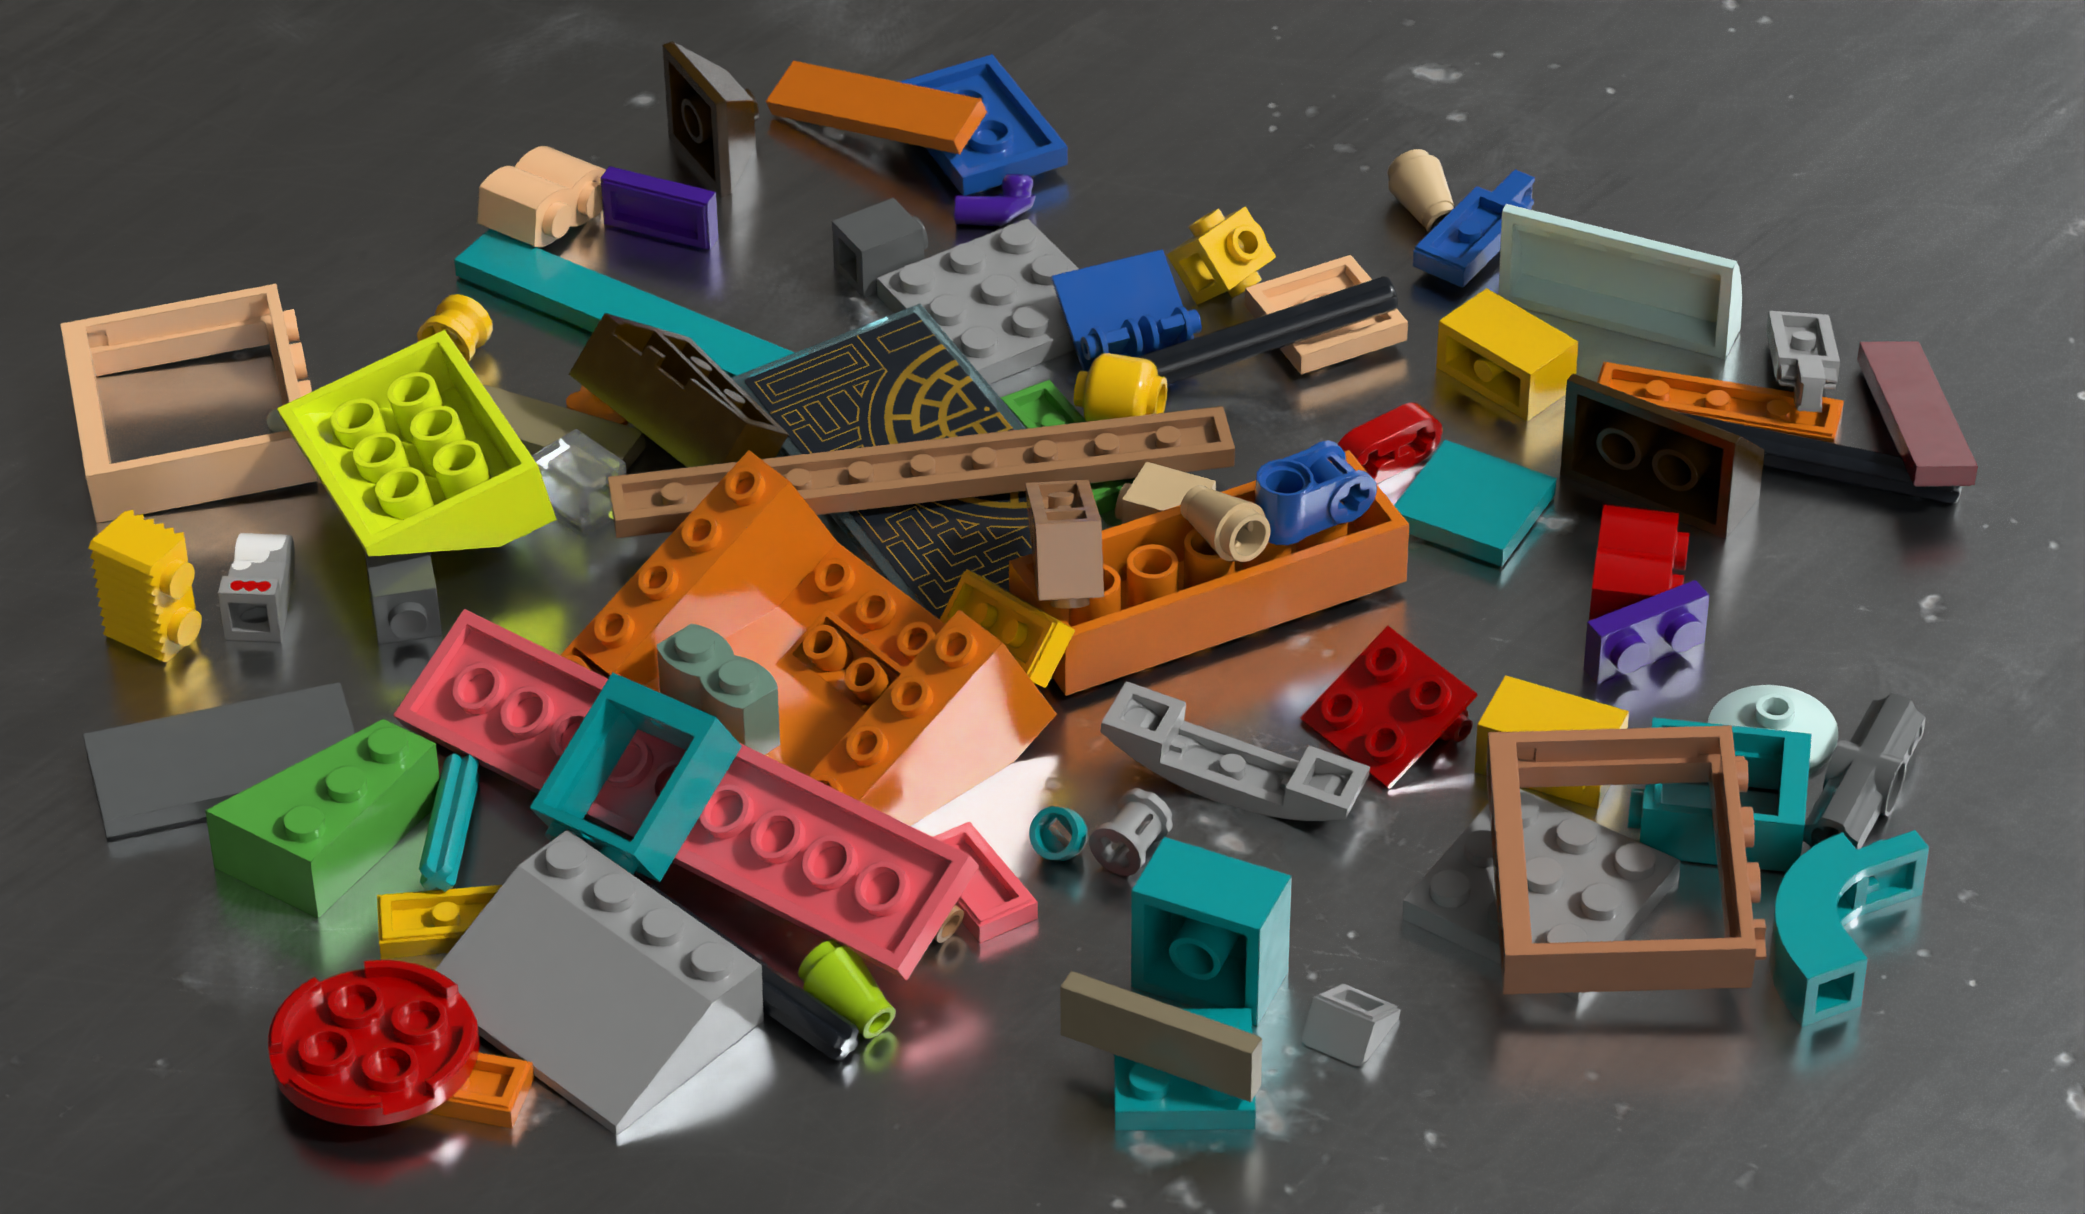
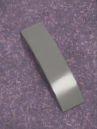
M1127 681L1101 722L1100 732L1131 758L1154 773L1213 801L1266 816L1305 821L1346 819L1370 771V766L1308 745L1301 760L1297 761L1186 722L1184 717L1187 702Z

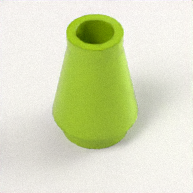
M833 939L827 940L815 947L800 965L798 975L804 982L803 990L856 1025L859 1032L865 1038H873L879 1035L893 1021L896 1014L895 1009L885 999L863 959L846 945L842 946Z

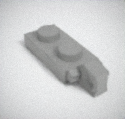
M1769 311L1766 334L1776 380H1779L1780 386L1794 387V404L1797 411L1822 412L1823 389H1836L1840 367L1839 354L1829 315Z

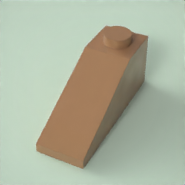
M1089 480L1025 483L1035 587L1039 601L1050 600L1052 607L1072 609L1089 605V598L1104 597L1101 518Z

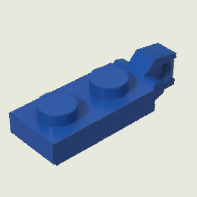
M1515 169L1493 191L1476 186L1415 246L1413 250V267L1463 288L1500 251L1502 210L1505 205L1509 204L1531 210V207L1534 205L1532 188L1535 177Z

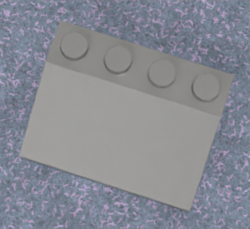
M569 830L564 831L516 867L435 969V971L450 978L458 985L459 993L472 1008L478 1023V1033L482 1038L510 1058L533 1062L534 1076L616 1136L763 1022L762 965Z

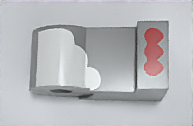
M240 533L238 535L234 563L230 565L228 576H222L218 591L225 640L282 642L295 575V547L292 535ZM257 607L267 608L268 620L265 622L248 623L240 619V616L249 609Z

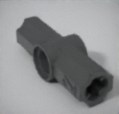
M1890 693L1886 698L1873 700L1851 741H1839L1827 767L1823 791L1805 822L1803 842L1811 848L1827 838L1843 832L1856 849H1860L1880 814L1884 816L1890 815L1901 792L1906 764L1913 755V751L1924 733L1926 716L1915 708L1912 699Z

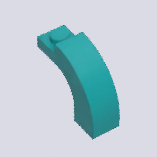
M1916 830L1886 840L1875 841L1860 849H1856L1842 832L1813 846L1795 861L1785 874L1779 886L1775 903L1769 956L1770 972L1781 1000L1801 1027L1861 1007L1868 958L1847 933L1844 926L1862 915L1923 894L1929 846Z

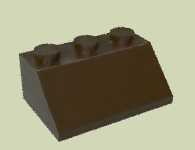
M1572 374L1567 379L1560 466L1561 476L1649 510L1679 513L1678 521L1725 539L1760 497L1764 449L1739 435L1579 375Z

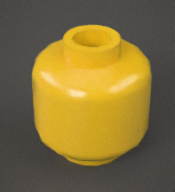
M1110 353L1099 355L1092 363L1089 372L1080 371L1074 388V406L1083 408L1086 422L1164 413L1167 400V380L1165 377L1158 375L1157 368L1153 362L1143 358Z

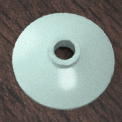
M1756 685L1736 690L1719 700L1711 710L1708 718V723L1811 733L1809 774L1819 770L1828 763L1838 743V726L1828 708L1811 695L1785 686Z

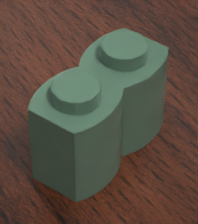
M690 624L657 644L660 693L717 717L739 743L764 755L780 745L778 686L768 670L750 659L734 655L731 646L721 635L697 624Z

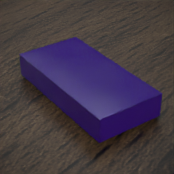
M611 166L601 176L604 224L711 250L719 239L716 192Z

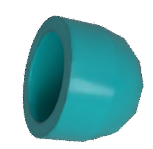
M1057 806L1047 807L1038 812L1031 822L1029 829L1030 842L1036 853L1043 858L1058 861L1071 859L1079 854L1087 843L1088 828L1083 818L1072 809ZM1057 819L1071 834L1070 842L1052 826Z

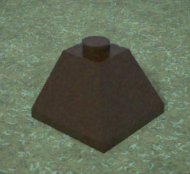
M673 41L663 44L668 136L721 198L731 195L756 147L755 122L759 120L757 101L753 93L748 88L743 89L727 70Z

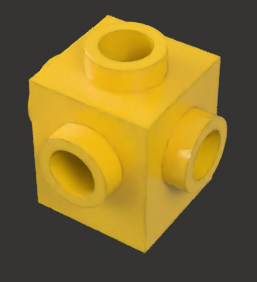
M1246 206L1225 217L1219 208L1206 214L1189 226L1193 236L1166 254L1197 305L1228 291L1231 298L1245 292L1246 287L1256 285L1262 280L1257 270L1276 258L1266 241L1262 228L1254 221Z

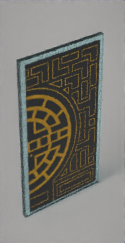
M921 304L732 377L789 434L779 450L783 456L1026 429ZM1026 491L830 514L875 571L938 619L941 618L966 569L1009 591V561L1032 554ZM1100 516L1102 530L1110 528Z

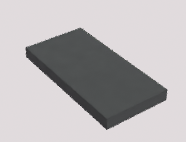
M336 682L84 733L83 738L104 829L108 838L205 818V810L355 734L341 683Z

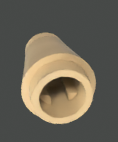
M1414 149L1401 154L1391 163L1387 173L1389 191L1429 233L1455 208L1439 159L1429 155L1425 150Z
M1203 485L1191 488L1182 499L1180 507L1182 516L1189 521L1222 559L1226 561L1247 562L1256 558L1265 549L1270 538L1271 529L1269 521L1265 518L1264 511L1259 505L1209 489Z

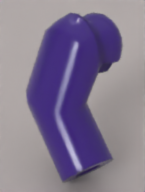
M1007 174L1002 180V194L994 197L956 196L955 224L1005 225L1032 208L1036 197L1031 195L1033 188L1032 178L1026 174Z

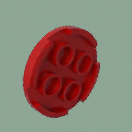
M364 961V969L341 973L321 982L315 977L311 978L284 1000L275 1013L269 1028L268 1051L271 1070L276 1084L288 1100L306 1113L317 1118L352 1126H378L398 1123L420 1116L438 1107L465 1084L476 1065L479 1053L478 1023L472 1008L459 993L458 985L445 975L428 967L405 961Z

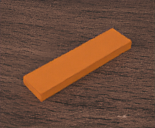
M794 60L765 101L771 114L775 116L955 154L962 152L987 114L980 98Z
M1610 362L1602 363L1597 383L1669 410L1836 443L1844 405L1842 400L1822 397V412L1797 411L1794 404V392Z

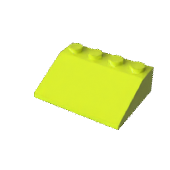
M445 330L277 408L283 423L368 557L501 547L557 520L537 463Z

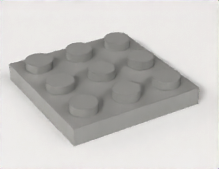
M1029 219L1008 225L995 232L967 243L959 244L954 248L877 277L878 298L899 319L916 313L979 388L1075 350L1051 281V276L1079 268Z
M1520 789L1532 943L1628 941L1679 880L1681 860ZM1488 803L1404 898L1402 919L1501 964ZM1585 992L1563 994L1579 1000Z

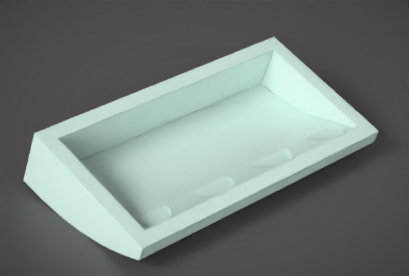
M1506 204L1502 210L1498 294L1521 308L1722 359L1727 358L1741 327L1742 285L1737 261Z

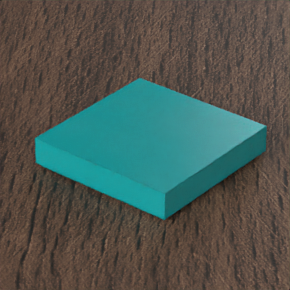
M1444 440L1394 506L1409 523V534L1498 566H1503L1556 495L1557 478Z

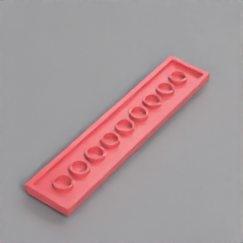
M464 609L393 716L404 727L463 757L470 754L479 761V765L538 794L608 678ZM638 729L584 818L632 841L686 750ZM740 743L742 747L672 862L825 940L833 939L842 946L846 945L862 959L907 981L979 865L969 854Z

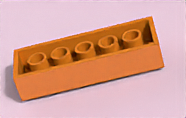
M1349 450L1344 451L1348 464L1355 470L1367 472ZM1256 480L1222 491V493L1254 503ZM1377 485L1376 497L1370 508L1352 522L1340 523L1307 536L1294 544L1275 545L1268 542L1265 549L1256 558L1247 562L1226 561L1214 551L1189 521L1182 516L1181 505L1102 530L1104 597L1089 598V605L1072 609L1052 607L1050 600L1039 601L1035 587L1032 554L1009 561V592L1075 629L1052 675L1054 681L1064 695L1067 696L1406 582L1409 523Z

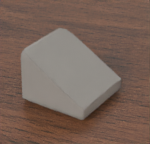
M1341 984L1313 997L1302 1034V1042L1310 1048L1348 1064L1361 1066L1371 1057L1397 1022L1401 1009H1398L1397 1005L1346 984Z

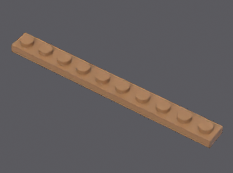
M1219 406L761 460L788 479L816 515L1020 492L1026 491L1025 483L1089 480L1090 483L1131 479L1137 477L1146 462L1182 472L1234 467L1235 446L1224 408ZM737 462L608 477L609 498L616 538L674 532Z

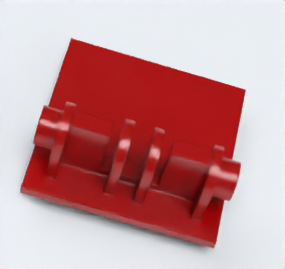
M1387 625L1308 708L1300 719L1352 761L1370 766L1369 774L1390 789L1439 737L1445 741L1453 739L1456 742H1461L1470 734L1473 722L1469 719L1467 707L1478 694Z

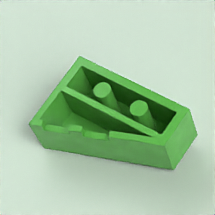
M382 719L205 810L214 868L319 919L433 810L440 780L436 743Z

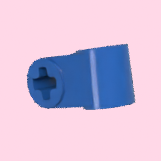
M1327 440L1319 442L1304 451L1283 459L1269 461L1262 465L1256 474L1254 503L1262 508L1265 518L1269 521L1271 532L1268 542L1275 545H1289L1298 543L1307 536L1340 523L1352 522L1362 516L1375 500L1377 483L1367 472L1355 470L1348 464L1343 449L1336 442Z

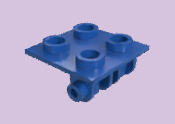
M1163 249L1051 276L1052 284L1083 371L1089 372L1094 360L1102 353L1138 357L1193 339V334L1200 333L1202 330V323L1197 310L1187 311L1182 304Z

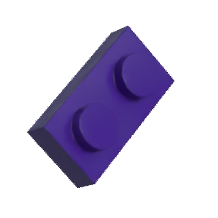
M1693 580L1588 621L1584 671L1598 685L1704 643L1710 595L1696 580Z

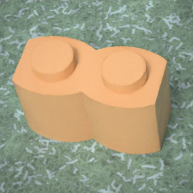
M548 146L536 147L526 153L515 167H501L483 181L479 187L477 223L535 247L547 246L565 235L570 226L583 225L599 215L603 209L600 178L606 169Z

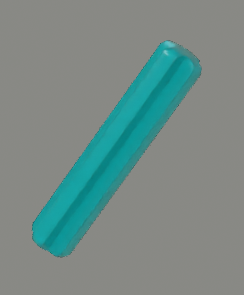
M453 753L445 759L419 864V870L422 873L420 884L428 891L438 887L446 892L456 884L480 775L477 772L479 761L470 754L462 758Z

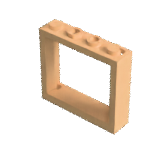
M277 284L60 324L85 475L96 523L115 520L120 514L128 510H134V515L148 514L317 481L315 471L289 430L111 464L97 376L270 344L282 406L312 392L310 380L297 382V380L308 378L301 342L289 344L290 342L300 341L294 309L282 311Z

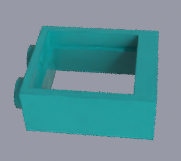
M612 672L530 806V809L549 827L545 836L550 841L564 831L569 830L632 875L636 871L660 882L742 746L717 717ZM639 729L686 750L633 840L629 841L583 820Z
M1653 717L1651 728L1729 725ZM1732 725L1735 756H1744L1745 760L1748 761V787L1779 790L1777 815L1753 813L1754 847L1745 848L1747 862H1758L1759 868L1763 870L1788 872L1793 863L1801 857L1812 734ZM1645 784V789L1631 788L1627 828L1641 829L1639 842L1681 861L1718 865L1711 808L1661 803L1663 784Z

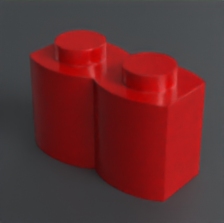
M1603 505L1592 582L1589 621L1684 584V575L1672 574L1673 569L1685 571L1690 533L1677 532L1679 513Z

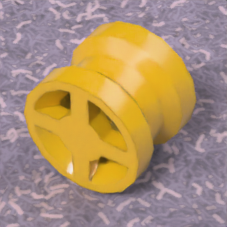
M461 294L449 295L437 306L434 313L435 316H431L420 326L417 340L419 342L445 330L469 364L476 352L475 349L483 346L490 338L493 331L492 320L488 312L472 298Z

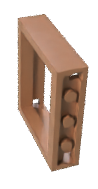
M1732 725L1488 732L1486 775L1503 995L1752 988L1755 960H1766L1767 957L1765 946L1766 923L1765 919H1753L1751 903H1760L1761 898L1760 868L1758 862H1747L1745 848L1754 847V814L1752 807H1741L1739 792H1747L1748 761L1745 760L1744 756H1735ZM1709 782L1726 938L1532 943L1520 788Z

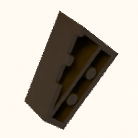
M604 313L569 372L572 378L687 468L738 462L748 450L760 459L775 458L789 436L690 337Z

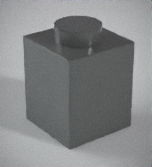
M894 198L832 221L834 268L863 298L877 294V277L924 259V249L928 246L925 227L918 217L911 216Z
M365 552L369 593L378 644L442 635L437 588L430 552L368 557Z

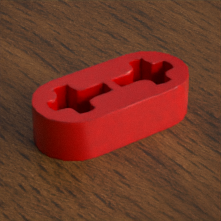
M1410 402L1355 427L1342 437L1338 445L1343 451L1349 450L1378 484L1427 459L1437 448L1443 429L1442 424L1418 403Z

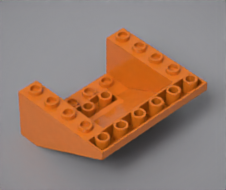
M750 450L745 453L560 654V656L608 679L613 672L660 693L657 644L690 624L709 628L721 635L729 643L734 655L745 657L760 664L770 672L777 683L780 745L765 754L766 756L909 826H912L1012 764L1057 715L1002 641L961 610H958L946 624L838 543L792 483Z

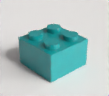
M1164 837L1131 890V987L1200 1009L1251 1008L1252 1025L1258 1026L1288 974L1292 875Z

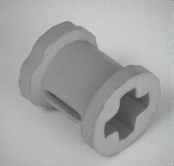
M1139 788L1127 790L1118 801L1117 814L1110 822L1099 824L1089 838V846L1095 859L1104 868L1117 875L1129 876L1135 874L1145 863V851L1152 842L1162 840L1173 827L1171 821L1172 813L1166 803L1156 794ZM1148 814L1151 815L1152 818L1150 822H1142ZM1112 843H1119L1115 849L1111 848Z

